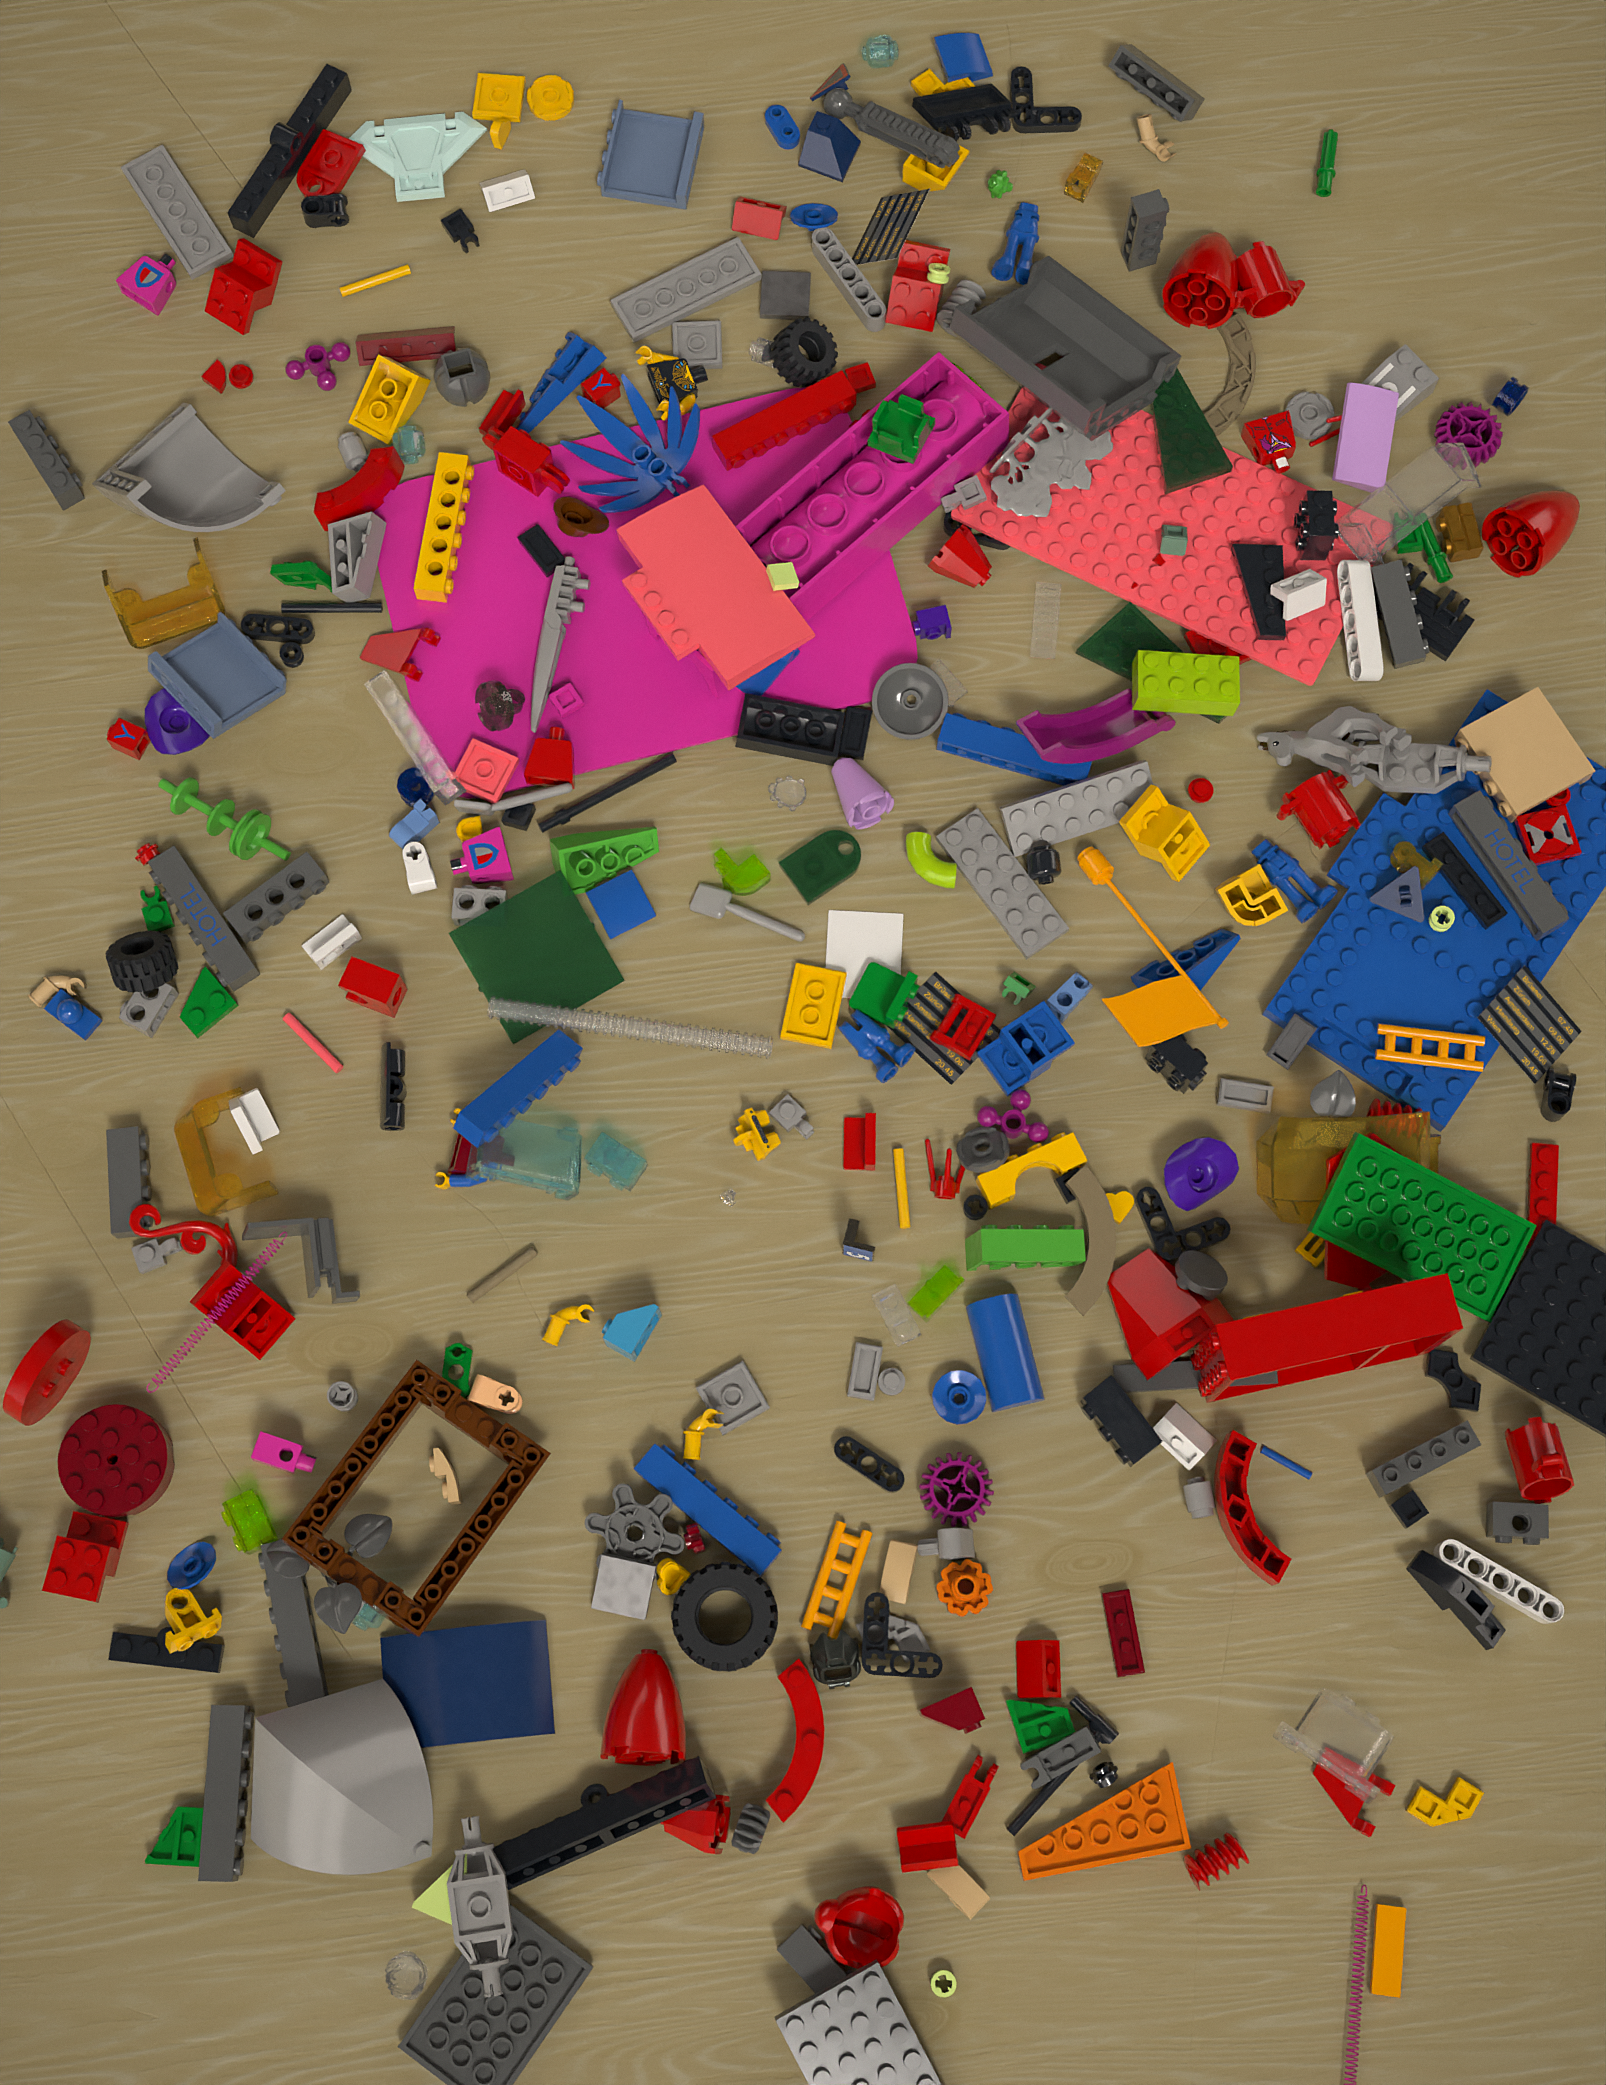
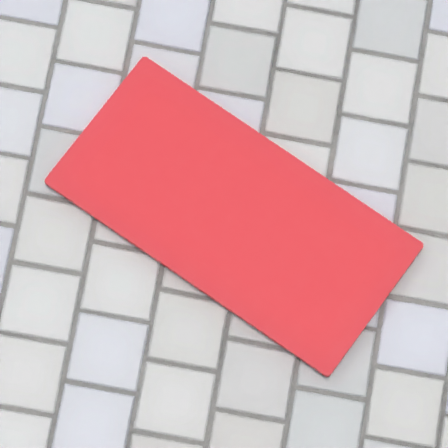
M1040 363L1035 364L1041 370L1047 367ZM1021 388L1008 411L1009 442L1018 432H1022L1034 415L1039 418L1048 409L1047 406L1023 388ZM1140 410L1109 430L1111 442L1113 443V450L1101 460H1086L1085 465L1092 473L1090 490L1079 489L1076 486H1073L1071 489H1061L1056 483L1049 486L1052 504L1047 517H1035L1033 515L1027 517L1017 516L1012 510L1003 511L997 507L998 496L991 489V481L999 475L1007 476L1010 471V463L1005 462L994 473H989V471L1003 455L1002 452L975 474L981 483L987 500L966 510L960 504L951 511V518L1188 630H1193L1197 634L1212 639L1214 642L1225 647L1227 646L1235 652L1249 656L1250 659L1308 686H1312L1315 683L1343 627L1337 578L1339 562L1341 560H1367L1370 566L1373 567L1392 531L1390 523L1333 498V501H1337V513L1334 516V521L1339 525V535L1337 539H1334L1333 550L1329 551L1326 560H1300V551H1296L1295 546L1298 528H1294V515L1299 512V502L1304 499L1306 492L1317 490L1283 474H1277L1272 469L1143 410ZM1052 412L1047 419L1050 422H1058L1060 417ZM1042 424L1030 437L1035 442H1040L1043 439H1047L1050 435L1046 426ZM1056 427L1060 433L1064 432L1062 427ZM1024 442L1014 452V456L1019 462H1028L1035 455L1034 449L1027 442ZM1022 465L1024 470L1029 469V466ZM1016 467L1018 470L1015 473L1017 482H1022V471L1019 467ZM1011 476L1008 479V482L1010 484L1013 483V478ZM1162 525L1187 527L1188 542L1184 556L1162 554L1160 552ZM1232 544L1283 545L1284 579L1308 569L1327 578L1325 605L1289 621L1285 620L1286 637L1284 641L1259 640L1250 613V604L1248 598L1246 599L1242 578L1238 574L1237 562L1231 551ZM1158 553L1166 561L1162 566L1152 561ZM1133 582H1136L1139 585L1134 589H1131Z

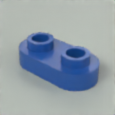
M781 105L770 106L765 112L767 128L781 148H795L800 142L799 128L785 107Z

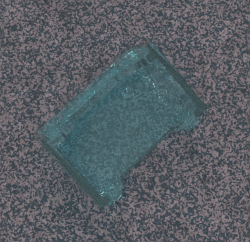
M514 1119L508 1128L502 1127L490 1143L485 1142L479 1148L471 1144L465 1178L479 1181L480 1177L489 1178V1181L493 1182L500 1180L546 1190L547 1194H552L556 1191L555 1198L568 1201L579 1193L582 1135L578 1134L577 1129L571 1127L557 1129Z

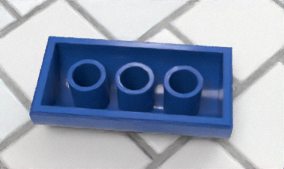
M1018 1294L994 1296L966 1306L992 1413L1044 1401L1045 1398Z

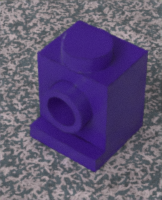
M946 605L916 611V621H912L915 636H919L920 640L925 638L928 640L937 639L945 634L946 639L951 638L952 626Z

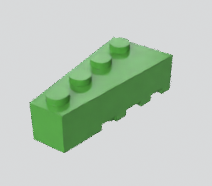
M983 1225L980 1230L965 1239L967 1271H976L977 1267L981 1265H989L990 1270H1001V1268L1010 1267L1011 1264H1015L1017 1269H1026L1037 1266V1263H1041L1042 1268L1078 1266L1086 1261L1084 1229H1074L1073 1225L1059 1226L1058 1229H1049L1048 1225L1033 1226V1229H1023V1225L1007 1226V1229H997V1225Z

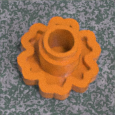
M966 1559L961 1565L951 1562L941 1571L943 1581L936 1585V1590L938 1592V1600L941 1603H947L949 1613L964 1617L968 1611L972 1614H978L988 1605L987 1595L993 1591V1586L991 1584V1576L987 1573H982L981 1564Z

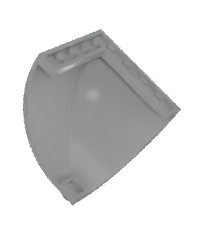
M182 403L92 483L101 494L128 511L170 527L193 532L221 531L243 524L260 514L268 506L276 505L281 500V495L286 491L280 483L264 480L237 459L195 416L197 411L191 404Z
M383 1679L255 1718L251 1840L269 1855L302 1869L342 1875L388 1871L431 1857L433 1805L424 1757L410 1719L395 1693Z

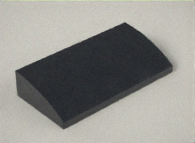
M745 693L735 747L834 766L838 758L845 712Z

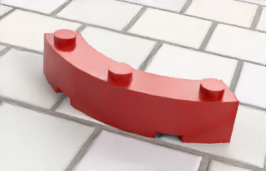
M1232 1430L1226 1434L1215 1466L1214 1496L1218 1518L1230 1545L1239 1558L1258 1577L1273 1586L1280 1583L1292 1558L1280 1551L1267 1536H1264L1255 1521L1256 1518L1251 1507L1249 1495L1247 1494V1476L1257 1443Z
M797 1659L777 1676L790 1698L796 1721V1743L791 1764L779 1786L765 1800L783 1823L796 1811L811 1789L819 1770L824 1748L825 1728L820 1698L812 1678L800 1659Z

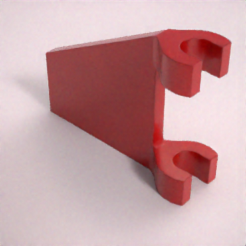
M429 628L370 636L360 659L419 682L423 675L422 671L417 670L418 667L408 663L419 640L437 647L441 637L434 635L435 631Z
M1325 1748L1312 1774L1349 1825L1370 1838L1376 1826L1358 1818L1363 1803L1371 1787L1387 1796H1391L1396 1785Z

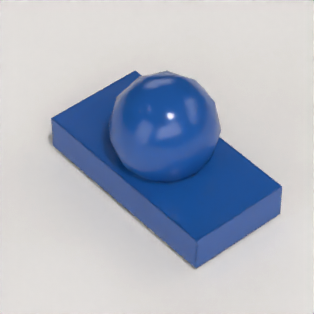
M62 989L57 992L44 1008L49 1014L85 1041L102 1022L98 1016Z

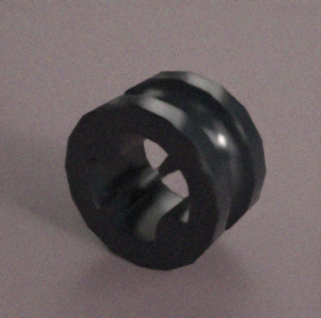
M288 642L280 648V658L285 666L295 668L302 664L304 653L297 643ZM294 651L295 658L290 659L288 652Z
M970 1195L965 1200L963 1206L965 1216L975 1221L982 1219L987 1212V1201L980 1195ZM974 1201H978L980 1203L979 1207L983 1210L982 1212L978 1210L977 1214H973L968 1204L971 1202L973 1205Z

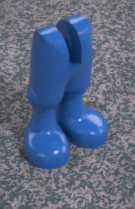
M856 1009L850 1016L861 1029L857 1031L846 1021L838 1029L858 1051L859 1057L871 1060L878 1070L876 1072L877 1080L885 1083L896 1075L898 1067L893 1062L884 1058L876 1047L878 1046L886 1051L901 1068L907 1064L916 1048L910 1043H905L902 1046L894 1044L890 1041V1035L886 1028H881L872 1019Z

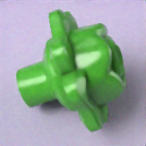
M997 170L996 174H992L989 178L988 189L991 192L992 198L997 197L1000 199L1005 192L1012 191L1013 184L1008 182L1007 171Z

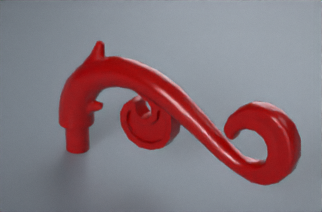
M141 1204L132 1210L129 1216V1225L136 1235L153 1238L182 1233L180 1239L181 1248L186 1253L198 1255L204 1251L206 1239L204 1235H201L198 1240L193 1239L192 1236L194 1233H205L216 1239L222 1250H217V1253L222 1258L220 1265L226 1260L236 1268L238 1249L228 1223H225L224 1228L211 1222L192 1220L155 1230H147L141 1227L140 1221L144 1216H150L154 1219L155 1225L158 1226L161 1223V1215L157 1208L150 1204Z

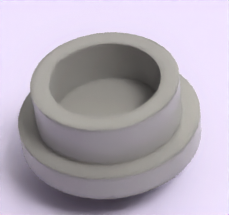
M888 1368L880 1374L878 1386L884 1394L894 1396L904 1389L905 1377L898 1369Z

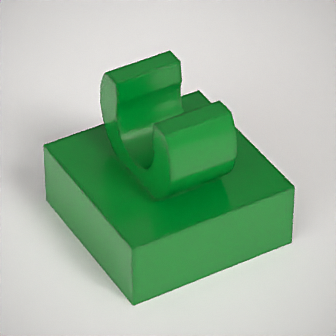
M1013 972L1003 983L1007 988L1003 990L1002 997L1005 998L1010 991L1014 992L1017 997L1013 1004L1017 1005L1023 998L1025 999L1031 995L1036 986L1018 973Z

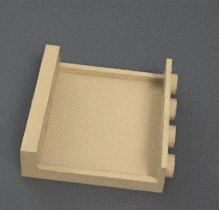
M1539 687L1461 728L1454 738L1456 747L1459 748L1460 745H1466L1468 756H1491L1492 765L1489 767L1491 768L1490 772H1472L1475 775H1479L1483 781L1485 791L1489 796H1493L1498 804L1499 812L1503 817H1507L1510 823L1514 822L1518 815L1574 784H1582L1588 781L1595 772V769Z

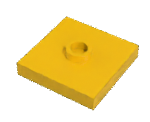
M478 73L472 111L473 119L494 121L503 118L511 122L520 123L526 84L525 76Z

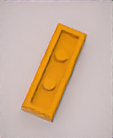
M1376 1904L1370 1980L1371 1994L1398 1998L1401 1996L1406 1921L1405 1907Z

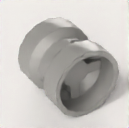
M339 1381L329 1387L327 1399L337 1410L348 1412L357 1405L358 1393L350 1384Z

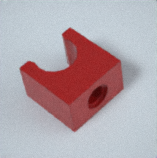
M351 956L338 984L339 988L348 991L345 997L348 1001L395 1018L408 990L399 974Z

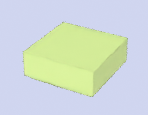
M792 562L769 564L767 566L766 572L773 591L798 588L799 580Z

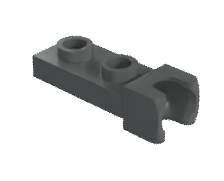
M1086 1725L1045 1749L1021 1761L1020 1767L1022 1770H1027L1031 1767L1038 1770L1039 1776L1035 1777L1031 1784L1033 1789H1037L1050 1782L1051 1779L1099 1754L1102 1749L1089 1726Z

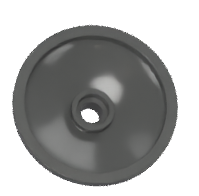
M903 663L887 670L877 681L872 695L873 712L881 727L889 734L906 740L920 739L933 733L943 722L949 704L948 692L940 676L931 668L918 663ZM914 695L917 699L916 703H909L907 697Z

